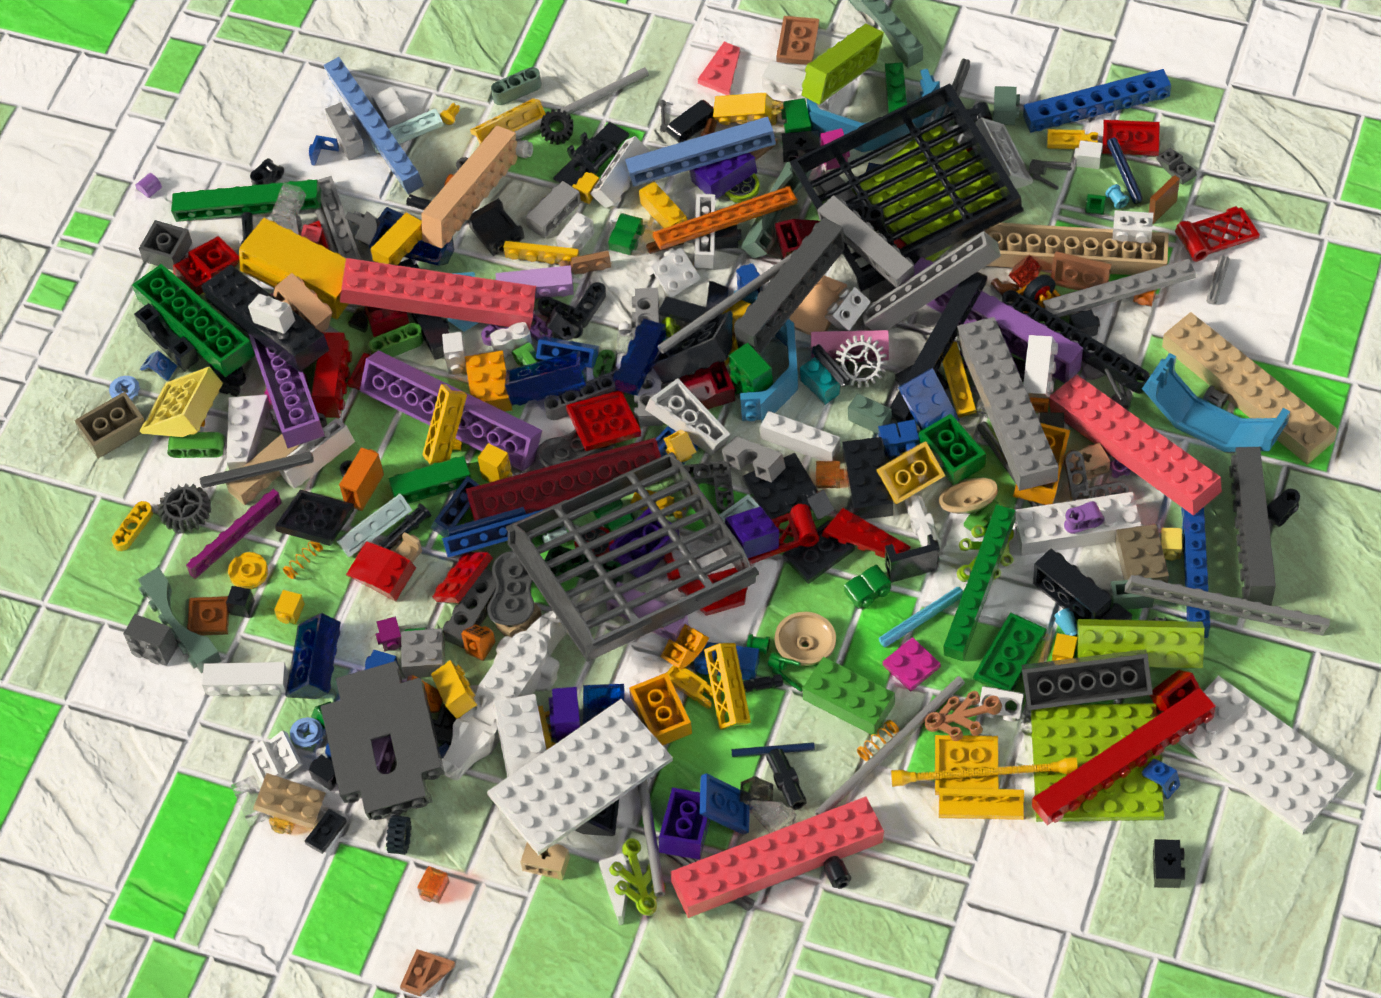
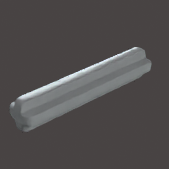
M1221 255L1219 257L1206 302L1208 304L1214 305L1217 302L1230 260L1228 256Z

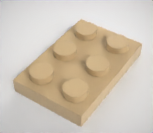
M266 773L253 810L313 829L326 792Z

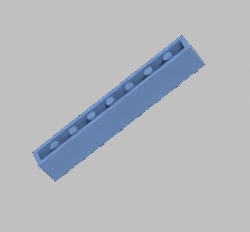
M765 117L627 158L625 161L633 187L769 147L775 145L776 141L769 118Z

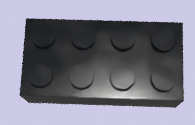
M882 437L842 442L843 460L853 514L864 520L893 516V499L877 472L878 468L886 464Z
M1051 548L1034 563L1033 584L1063 609L1069 608L1070 611H1073L1076 620H1101L1111 609L1112 597L1106 590L1099 588L1092 578L1083 575L1076 565H1071L1066 561L1061 553L1055 552Z

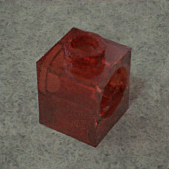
M1029 254L1013 267L1008 276L1020 288H1023L1038 276L1043 267Z

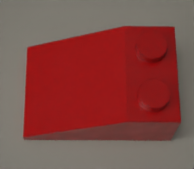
M366 541L346 576L396 602L416 567L411 560L402 555Z

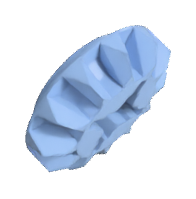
M120 376L110 384L109 393L111 398L124 392L121 386L128 389L126 394L132 401L135 396H138L140 390L139 382L132 376Z
M309 717L301 718L292 725L290 738L294 745H298L301 748H311L312 745L318 744L320 738L323 737V729L316 719ZM309 728L311 735H307V737H305L304 739V735L302 733H306V731Z

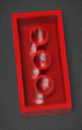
M322 332L325 335L329 351L317 359L311 397L317 413L324 414L326 418H340L341 411L345 409L343 397L344 394H347L346 378L350 377L348 364L352 362V351H349V340H346L345 333Z

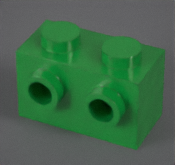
M805 98L783 101L784 109H780L782 120L786 121L783 124L784 132L811 131Z

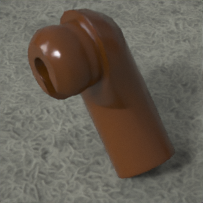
M998 278L991 281V285L1000 295H1003L1008 290H1020L1017 284H1003Z

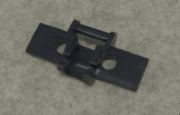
M611 122L590 140L587 137V133L584 132L580 136L582 143L576 150H574L573 145L567 148L568 155L572 160L553 177V180L559 184L564 181L572 187L573 184H577L579 178H582L586 172L596 174L599 168L612 155L618 152L617 148L630 136L629 133ZM578 166L584 167L581 171L575 170Z

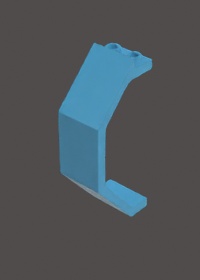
M928 69L920 70L923 78L920 80L923 90L920 91V95L923 97L939 89L940 81L935 82L933 75L930 76ZM807 99L811 131L818 130L819 137H821V133L841 128L845 135L866 124L821 110L817 103ZM935 109L913 119L914 125L917 128L922 127L926 117H930ZM903 124L854 149L860 152L872 151L910 133L906 124Z
M753 291L742 300L753 304L757 299L758 293ZM790 319L785 322L775 335L788 349L789 367L768 390L740 393L742 421L752 422L761 420L763 422L768 411L776 413L798 391L794 323Z
M1171 353L1168 354L1166 359H1161L1143 386V391L1176 429L1223 452H1235L1236 447H1260L1261 451H1270L1289 421L1290 411L1285 408L1281 410L1277 418H1240L1197 397L1175 372L1176 356Z

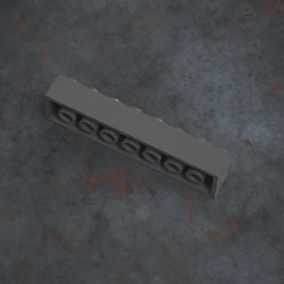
M825 217L820 223L815 224L811 234L803 239L801 246L792 252L788 262L781 266L778 274L770 279L765 290L760 291L755 302L750 304L742 318H738L735 322L737 348L749 343L758 354L763 351L845 250L843 227Z
M1236 447L1235 455H1231L1229 476L1233 478L1231 494L1235 495L1233 512L1237 513L1235 529H1238L1239 534L1236 536L1237 546H1240L1241 551L1238 552L1239 564H1242L1240 580L1244 581L1242 598L1247 601L1261 602L1272 606L1276 583L1260 447Z

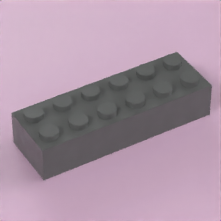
M1146 649L1022 665L1027 710L1153 695Z

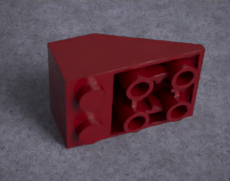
M790 219L775 223L776 239L783 258H786L801 246L803 239L811 234L815 224L820 223L819 220Z
M364 306L373 337L410 324L407 312Z
M717 361L707 369L701 368L691 376L685 375L679 379L707 410L735 401V388L724 361L721 363Z

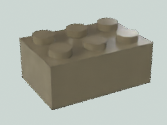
M125 391L74 420L79 433L97 459L142 434L140 429L145 422L144 417Z
M1157 525L1117 529L1115 545L1123 579L1129 580L1131 575H1139L1144 578L1162 580L1168 583L1169 574Z

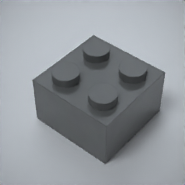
M154 220L139 247L143 262L156 266L163 264L167 269L173 270V265L184 259L192 245V239L188 229Z
M134 614L123 633L132 655L137 658L149 659L150 662L156 665L162 664L167 666L178 647L169 626Z

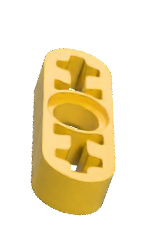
M147 501L138 502L112 536V543L116 550H127L151 519L153 510L150 503ZM130 523L138 524L135 529L130 530L127 528Z

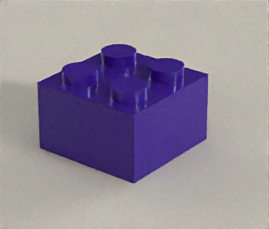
M761 506L725 518L726 526L743 548L747 558L778 549L779 529Z
M577 687L552 689V697H548L552 738H556V743L580 728Z

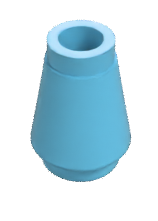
M1065 608L1057 612L1054 616L1058 626L1066 635L1077 637L1078 626L1073 611Z

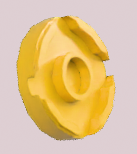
M245 552L238 558L236 556L231 561L228 574L235 586L253 589L260 586L266 580L268 566L261 555L254 552Z

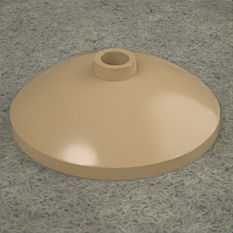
M988 478L966 479L945 489L939 497V503L944 510L950 513H974L980 511L995 499L998 487L995 481Z
M797 612L787 616L779 623L775 632V645L782 657L801 663V666L818 664L823 657L828 658L832 654L836 645V633L832 624L823 616L812 612Z

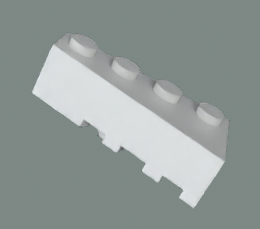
M678 378L651 397L645 408L646 411L675 431H686L691 442L710 455L723 447L730 436V433Z
M267 395L229 397L227 466L229 470L245 466L256 456V449L262 438L263 427L265 428L266 418L271 409Z

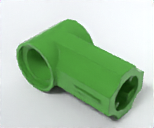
M529 342L512 351V356L519 366H523L532 380H538L546 373L545 366L536 358L535 349Z
M993 500L980 511L971 513L966 518L964 527L969 531L976 525L988 528L996 504L1000 505L999 502ZM975 529L977 534H981L979 529Z

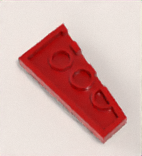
M844 508L840 510L822 534V537L828 539L829 536L839 539L838 542L845 545L847 542L858 546L857 549L862 551H874L875 555L885 558L886 545L893 544L896 554L911 549V546Z

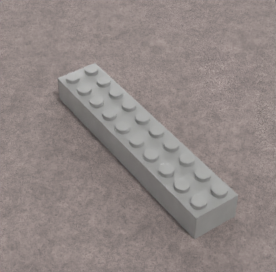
M995 317L957 326L958 345L1019 491L1058 481V464Z

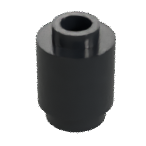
M832 856L825 860L824 871L832 887L838 889L847 887L851 881V876L843 860L838 856Z

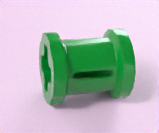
M749 634L747 647L757 648L759 652H763L765 655L768 654L770 637L761 638Z

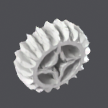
M861 335V341H857V337L853 336V343L846 339L848 346L846 347L841 344L840 347L844 351H837L836 354L841 355V358H835V362H841L839 366L852 379L850 386H853L854 382L858 381V388H861V382H865V386L869 387L868 380L870 379L875 384L876 381L873 377L877 376V378L881 379L882 376L878 374L879 370L881 372L886 371V369L881 368V364L887 365V361H881V358L887 356L886 353L881 355L879 353L884 349L883 346L877 349L875 346L879 342L876 340L872 345L870 343L872 337H868L867 342H865L864 335ZM864 345L859 355L847 353L854 346ZM869 348L875 352L877 364L867 359ZM865 352L864 360H867V363L871 365L862 364L859 370L856 371L858 368L857 363L851 357L860 359ZM845 358L855 364L853 375L845 367ZM865 367L874 369V372L869 376L858 377L861 369Z

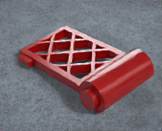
M1237 206L1227 209L1225 213L1194 223L1181 221L1175 229L1176 235L1194 262L1205 259L1209 254L1258 239L1260 236L1244 209ZM1240 215L1243 221L1233 220L1232 217ZM1217 221H1222L1227 223L1226 227H1222L1219 225H1215V223ZM1229 224L1240 227L1239 231L1228 229ZM1205 226L1211 229L1207 233L1201 231L1199 227ZM1242 228L1250 230L1252 234H1243L1241 230ZM1212 230L1223 232L1222 237L1211 234ZM1225 234H1229L1235 236L1236 239L1228 240L1225 239L1224 236ZM1208 240L1217 241L1219 245L1211 247Z
M797 504L791 509L790 513L772 519V522L779 529V533L782 534L779 538L778 549L748 558V561L751 565L801 545L804 547L815 545L819 541V535L809 506ZM789 521L785 530L778 528L781 523ZM787 535L794 537V541L792 542H783Z

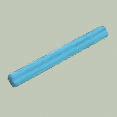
M960 587L954 588L879 637L880 644L883 647H887L961 599L963 590Z

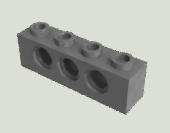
M484 569L460 604L454 607L452 617L443 626L442 631L445 641L465 649L461 635L463 630L475 624L482 625L488 615V605L496 589V582L492 571Z

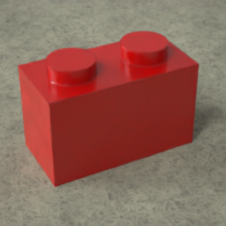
M1178 670L1152 689L1153 695H1150L1153 703L1156 704V709L1164 712L1199 689L1200 686L1193 673Z

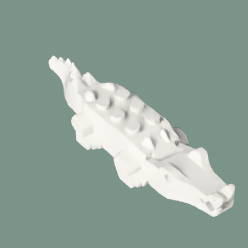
M603 584L596 586L584 600L573 603L575 607L602 595L604 591ZM599 605L581 613L585 621L593 615ZM553 610L539 617L527 631L519 632L513 637L506 636L502 638L496 648L497 655L494 664L479 685L470 686L476 694L474 699L477 705L461 718L456 719L453 724L451 746L442 759L445 776L453 780H459L475 762L490 755L500 741L493 708L495 701L531 695L536 690L549 691L557 680V671L560 665L558 660L551 657V654L568 632Z

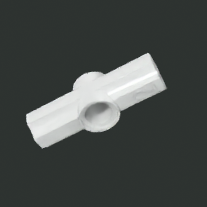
M918 495L910 496L905 500V505L910 515L913 533L918 536L921 547L927 546V535L932 534L933 539L938 541L940 547L932 515L927 512L922 497Z

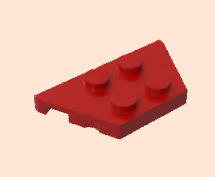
M734 567L707 576L712 584L738 571ZM696 579L677 589L680 593L683 592L688 596L705 588L700 580ZM748 587L703 607L700 611L708 616L743 606L746 602Z

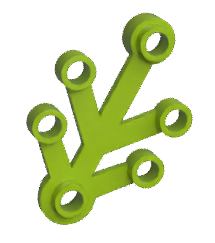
M976 525L972 528L971 534L975 538L985 536L987 528H984L982 525ZM975 529H979L981 534H977ZM1013 529L1000 561L1001 565L1005 567L1011 565L1014 561L1009 549V542L1014 537ZM963 538L959 542V548L962 551L979 550L982 542ZM963 542L968 544V548L963 546ZM976 557L969 565H963L957 570V577L960 581H968L970 575L965 574V569L971 573ZM1004 557L1009 559V563L1005 562ZM999 568L997 569V576L994 577V580H996L1001 575V570Z
M629 838L623 844L622 852L629 858L633 874L626 870L620 862H614L609 867V872L613 876L620 875L637 888L638 893L632 890L627 882L620 880L614 886V890L618 895H627L636 902V907L640 913L650 916L657 909V897L655 896L653 885L649 895L646 886L652 879L650 863L646 867V873L642 875L637 857L641 850V844L638 840Z

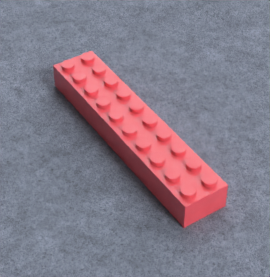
M346 258L340 302L506 327L519 322H526L530 330L536 286Z
M1076 374L1050 395V412L1094 444L1100 443L1105 452L1193 516L1222 492L1221 477L1079 375Z
M865 796L671 871V883L687 917L690 918L734 901L739 897L742 898L745 895L824 866L825 860L832 856H838L842 859L883 843L884 830Z

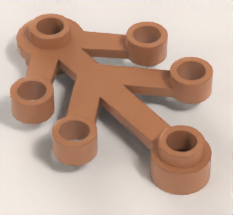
M977 691L968 693L967 698L962 703L958 697L953 696L948 699L947 704L939 713L932 712L926 716L925 727L930 732L941 730L949 734L953 741H959L963 737L961 729L948 725V723L955 722L968 728L972 735L977 736L983 731L981 724L978 721L973 722L967 718L987 712L996 715L1000 713L1002 703L997 696H989L985 699L982 706L968 709L971 705H976L980 702V695Z

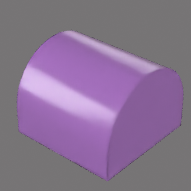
M148 173L135 184L136 189L147 198H150L162 188L159 179L152 173Z

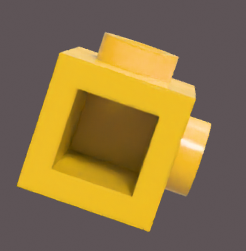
M678 430L664 438L668 447L666 449L667 454L673 452L680 462L688 461L692 458L691 455L696 453L686 431Z

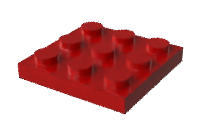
M621 390L566 405V411L586 452L641 437V429Z

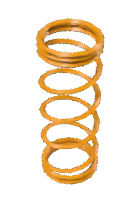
M308 542L309 549L302 548L303 555L296 554V561H289L290 567L285 566L283 568L284 573L289 578L295 579L298 573L293 570L290 563L295 562L304 569L298 562L297 555L304 557L310 563V560L305 557L303 549L310 551L316 557L317 555L310 549L309 543H311L314 549L321 552L323 547L320 543Z
M887 720L884 723V729L878 728V735L872 734L871 741L866 740L864 742L865 747L859 746L857 748V753L862 759L868 761L870 759L869 754L873 756L872 752L867 749L866 742H871L876 749L880 750L872 740L873 735L879 737L886 744V741L879 735L878 731L880 729L886 731L893 738L892 734L886 730L885 724L891 732L895 734L899 732L898 726L893 721Z

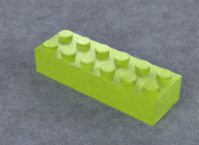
M865 23L853 33L847 35L842 41L837 42L835 46L829 48L825 53L819 55L814 61L809 62L805 68L806 76L802 83L801 96L820 105L875 65L878 60L884 32Z
M1078 619L1077 658L1146 649L1149 667L1203 668L1205 628L1203 622Z

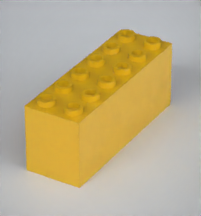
M266 218L260 221L239 247L241 272L273 288L293 273L296 277H300L303 280L304 285L309 290H313L317 294L318 299L322 303H326L331 308V317L338 319L349 305V303L340 302L346 258L342 257L339 253H334L323 245H318L307 237H302L291 229H286L275 221H270Z

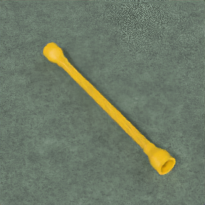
M1072 757L1048 763V765L1032 764L1029 766L1018 765V767L1005 766L1002 768H975V770H948V772L932 771V773H915L902 769L891 770L892 787H898L918 780L923 781V779L937 780L942 778L950 779V777L966 778L969 776L980 777V775H1007V773L1009 775L1012 773L1023 774V772H1050V770L1051 772H1060L1068 775L1076 770L1078 766L1077 758Z

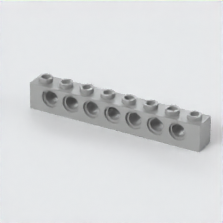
M658 287L635 289V296H632V308H635L636 311L632 312V322L636 323V328H632L633 339H636V343L633 344V355H637V359H633L634 371H637V375H634V387H638V391L634 392V402L638 403V408H634L635 419H639L640 427L663 426L661 420L645 410L649 399L662 390V381L652 367L660 353L658 349L660 344Z

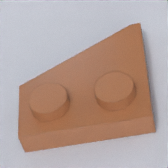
M416 949L400 989L421 997L455 967V961Z

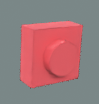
M304 224L301 236L307 237L310 241L319 244L322 228Z

